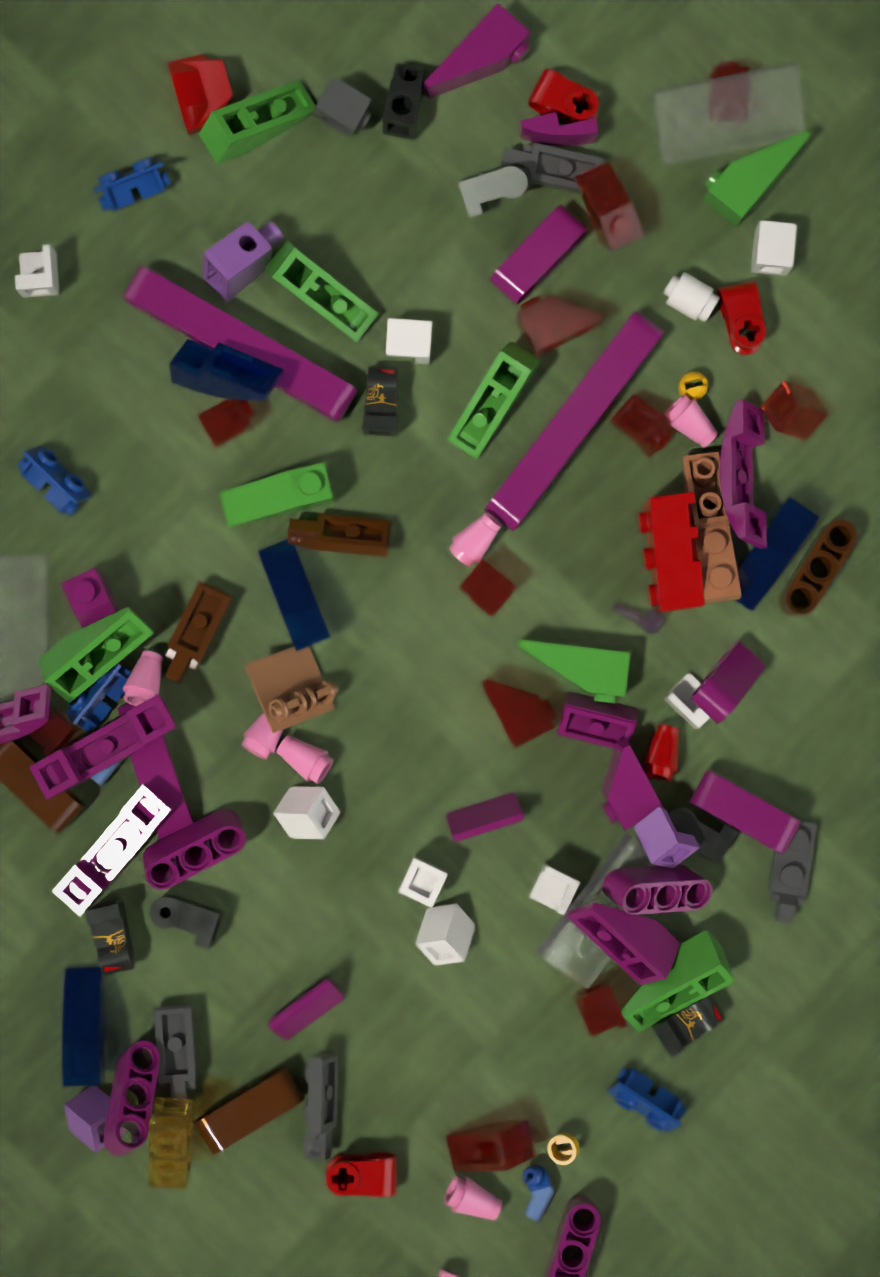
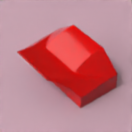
M203 54L167 62L188 135L199 133L212 111L227 106L228 102L233 98L223 59H211Z

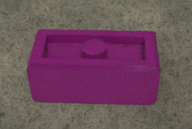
M567 692L557 735L613 749L616 742L624 739L630 745L637 723L638 710L637 708L618 703L596 702L594 697Z
M508 793L446 814L453 841L458 842L521 822L524 819V815L516 794Z
M327 976L273 1015L268 1021V1026L281 1038L289 1040L345 998L344 994L332 977Z

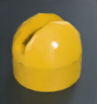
M697 371L687 372L678 383L680 396L685 394L689 399L695 398L696 401L702 399L708 390L706 377ZM701 380L702 386L686 390L685 384Z
M558 1133L548 1144L550 1158L559 1165L570 1164L578 1156L579 1142L571 1133ZM570 1143L572 1146L561 1150L557 1148V1145Z

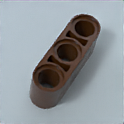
M844 519L835 520L825 525L819 531L780 594L779 605L786 615L800 617L812 612L817 607L856 544L857 531L853 524ZM836 528L843 532L845 542L842 547L834 546L829 539L831 529ZM813 559L821 560L824 563L826 573L823 578H817L811 573L810 564ZM794 590L802 591L807 598L806 606L803 609L795 608L790 601V596Z
M17 739L0 744V782L55 833L60 834L85 808L84 803L70 789L46 800L29 768L40 760Z
M284 1066L197 1118L194 1124L212 1155H215L300 1104L305 1097L287 1066Z

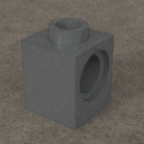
M333 76L311 115L349 137L355 129L361 132L372 114V112L367 110L372 99Z

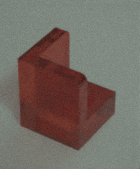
M785 380L761 405L775 431L801 440H806L828 416L825 408L812 390Z
M482 559L461 584L459 591L488 615L494 616L517 587Z
M50 705L49 720L39 729L28 735L45 748L43 752L49 756L63 749L81 728L73 724L54 705Z
M607 981L573 995L591 1036H596L616 1026H619L620 1029L627 1027Z

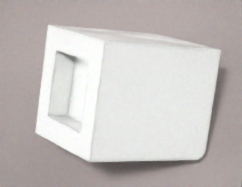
M760 220L754 232L751 272L788 275L794 263L796 224Z
M43 244V251L28 252L19 255L20 275H15L16 290L23 298L59 295L57 254L50 244Z
M388 318L386 355L415 358L416 364H430L432 321Z
M688 673L663 699L694 729H700L710 717L690 699L701 683L692 674Z
M292 786L288 789L273 812L288 836L293 839H325L341 813L324 787Z
M414 855L398 892L432 908L448 872Z
M544 863L529 894V898L556 910L557 913L564 916L580 881Z
M457 903L428 908L425 912L415 945L434 966L465 962L475 930V924Z

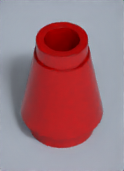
M663 724L658 725L657 731L641 763L644 766V773L647 777L661 781H672L673 774L678 771V728Z

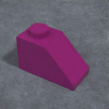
M92 568L61 583L82 628L120 611L102 571L96 568Z
M624 739L617 741L601 790L607 802L601 806L611 824L618 822L624 830H627L639 823L656 808H663L631 746Z

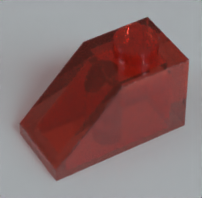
M609 162L602 163L574 177L601 245L613 251L645 236L633 203Z
M539 296L529 299L520 305L521 311L517 312L516 322L532 354L536 357L600 327L603 320L599 312L551 296L543 300Z
M489 679L480 683L514 749L555 728L552 720L557 717L548 699L541 701L536 694Z
M528 1120L499 1121L446 1135L454 1172L508 1171L536 1157Z

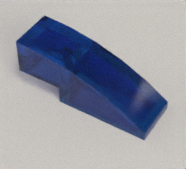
M187 339L169 363L172 383L196 392L231 400H266L284 375V369L219 342L212 349Z
M790 496L786 498L767 525V547L760 549L752 545L737 567L742 595L740 599L734 601L752 612L790 562L820 517Z
M287 539L259 550L261 562L296 651L300 652L332 639L294 543L288 544Z
M100 966L65 968L62 1014L63 1087L101 1085L105 1081L104 1042L106 1041L104 975Z

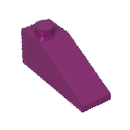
M497 3L424 81V94L430 99L502 72L512 62L517 65L530 50L528 46L530 31Z
M591 903L568 911L566 917L639 985L667 979L681 943L657 920L640 915H631L625 911L598 903Z

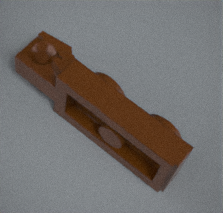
M319 513L318 517L309 518V520L290 518L288 544L318 551L388 557L391 521Z
M198 582L167 645L169 649L166 657L172 659L165 674L167 679L181 684L188 668L196 671L199 664H202L234 598L233 596L204 582Z

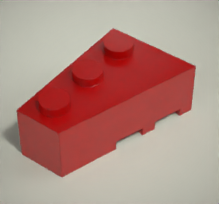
M695 492L650 497L642 505V512H637L639 533H646L647 548H642L643 565L645 570H651L652 584L647 585L648 601L650 607L656 606L657 614L699 609L705 606L701 560L698 559L695 538H699L698 526L693 525L691 504L695 503Z

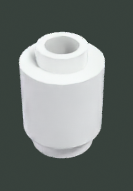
M683 272L681 277L673 275L663 292L664 295L669 297L665 304L694 321L698 318L703 322H706L720 296L713 293L714 289L686 272Z

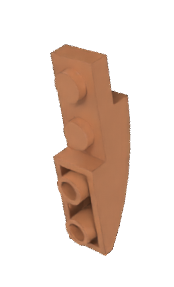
M719 452L682 456L685 493L695 492V503L691 504L693 525L698 526L699 538H695L698 559L701 560L704 602L706 604L740 599L742 594L730 532V522L721 494Z

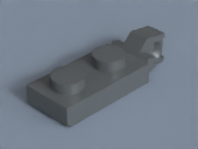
M534 143L533 146L524 145L523 151L505 147L501 166L518 162L524 164L530 170L532 176L531 183L596 197L605 159Z
M800 821L801 825L784 855L773 850L767 890L770 891L769 900L777 902L774 920L778 922L792 924L796 905L803 906L804 897L807 896L817 824Z
M193 1004L155 1007L156 1047L160 1053L159 1084L162 1085V1092L171 1091L172 1111L187 1110L190 1107L189 1089L197 1088L196 1080L198 1079Z
M325 1051L310 1056L305 1070V1079L308 1083V1100L305 1104L304 1116L308 1124L307 1136L303 1139L305 1158L327 1160L331 1158L332 1129L337 1127L338 1054L337 1052Z

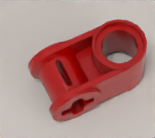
M544 69L527 102L531 109L541 115L556 112L558 121L564 124L595 118L597 121L599 101L595 92L551 69ZM583 104L588 106V110L584 109L581 114L576 112V108L580 109Z
M755 280L718 288L717 293L720 296L718 300L721 315L725 320L732 349L740 355L755 353L760 348L766 335V326L761 310V299ZM743 329H747L748 334H755L752 341L748 342L746 336L740 337Z
M388 1152L336 1155L327 1164V1187L338 1196H394L397 1194V1155ZM340 1168L347 1169L348 1175L345 1182L339 1181L338 1173Z

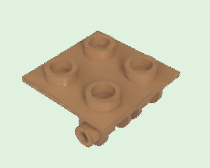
M307 642L244 665L272 733L336 709L333 700L339 694L338 686L333 681L323 680Z

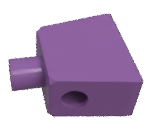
M271 221L258 231L250 222H245L203 253L202 277L225 303H228L265 271L264 268L271 261L272 247L283 239L281 231Z

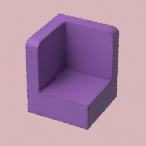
M656 808L634 826L651 864L675 868L700 848L694 835L676 831L665 808Z
M93 1085L64 1103L70 1132L97 1153L105 1147L104 1131L110 1097ZM120 1127V1136H122L126 1132L125 1128Z

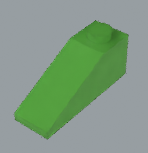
M299 79L212 111L199 132V136L218 165L250 152L312 116L311 114L316 105Z
M807 130L731 162L724 172L718 168L704 185L709 190L703 201L737 227L805 146L811 134Z
M288 240L284 242L264 268L272 278L355 342H358L379 315L376 310Z
M513 341L506 344L500 350L447 438V441L475 459H478L518 399L541 360Z
M324 462L285 471L220 492L228 528L335 503Z
M128 606L65 636L38 659L43 679L70 703L154 633L153 629Z
M521 639L518 641L519 650L581 691L594 694V701L616 704V697H626L630 652Z
M708 930L690 936L680 944L667 979L642 985L622 1008L621 1013L623 1017L638 1032H641L735 982L736 980L722 946Z

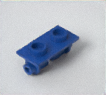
M152 156L134 162L132 164L134 170L120 175L118 170H114L99 176L98 180L100 183L94 185V191L96 193L102 190L104 196L98 198L103 211L111 209L114 212L135 203L130 190L135 187L138 188L142 200L165 192V187L170 186L171 182L166 171L158 172L157 168L163 166L162 160L154 161Z
M40 445L25 450L22 453L25 457L17 465L21 469L20 474L38 491L43 490L48 483L51 488L44 497L61 514L66 513L71 517L80 508L77 503L90 499L93 496L85 488L83 480L77 475L69 473L59 463V458L51 450Z
M117 663L73 701L68 703V709L65 711V714L73 724H78L87 732L92 727L97 728L112 709L102 699L107 695L117 702L124 694L123 687L132 671Z
M624 1066L620 1070L616 1079L621 1081V1083H616L606 1091L615 1097L614 1101L620 1107L628 1111H637L646 1117L645 1121L649 1126L661 1132H670L681 1126L682 1123L678 1120L683 1117L687 1109L682 1104V1099L662 1086H659L654 1096H651L648 1092L654 1081L633 1067L628 1069Z

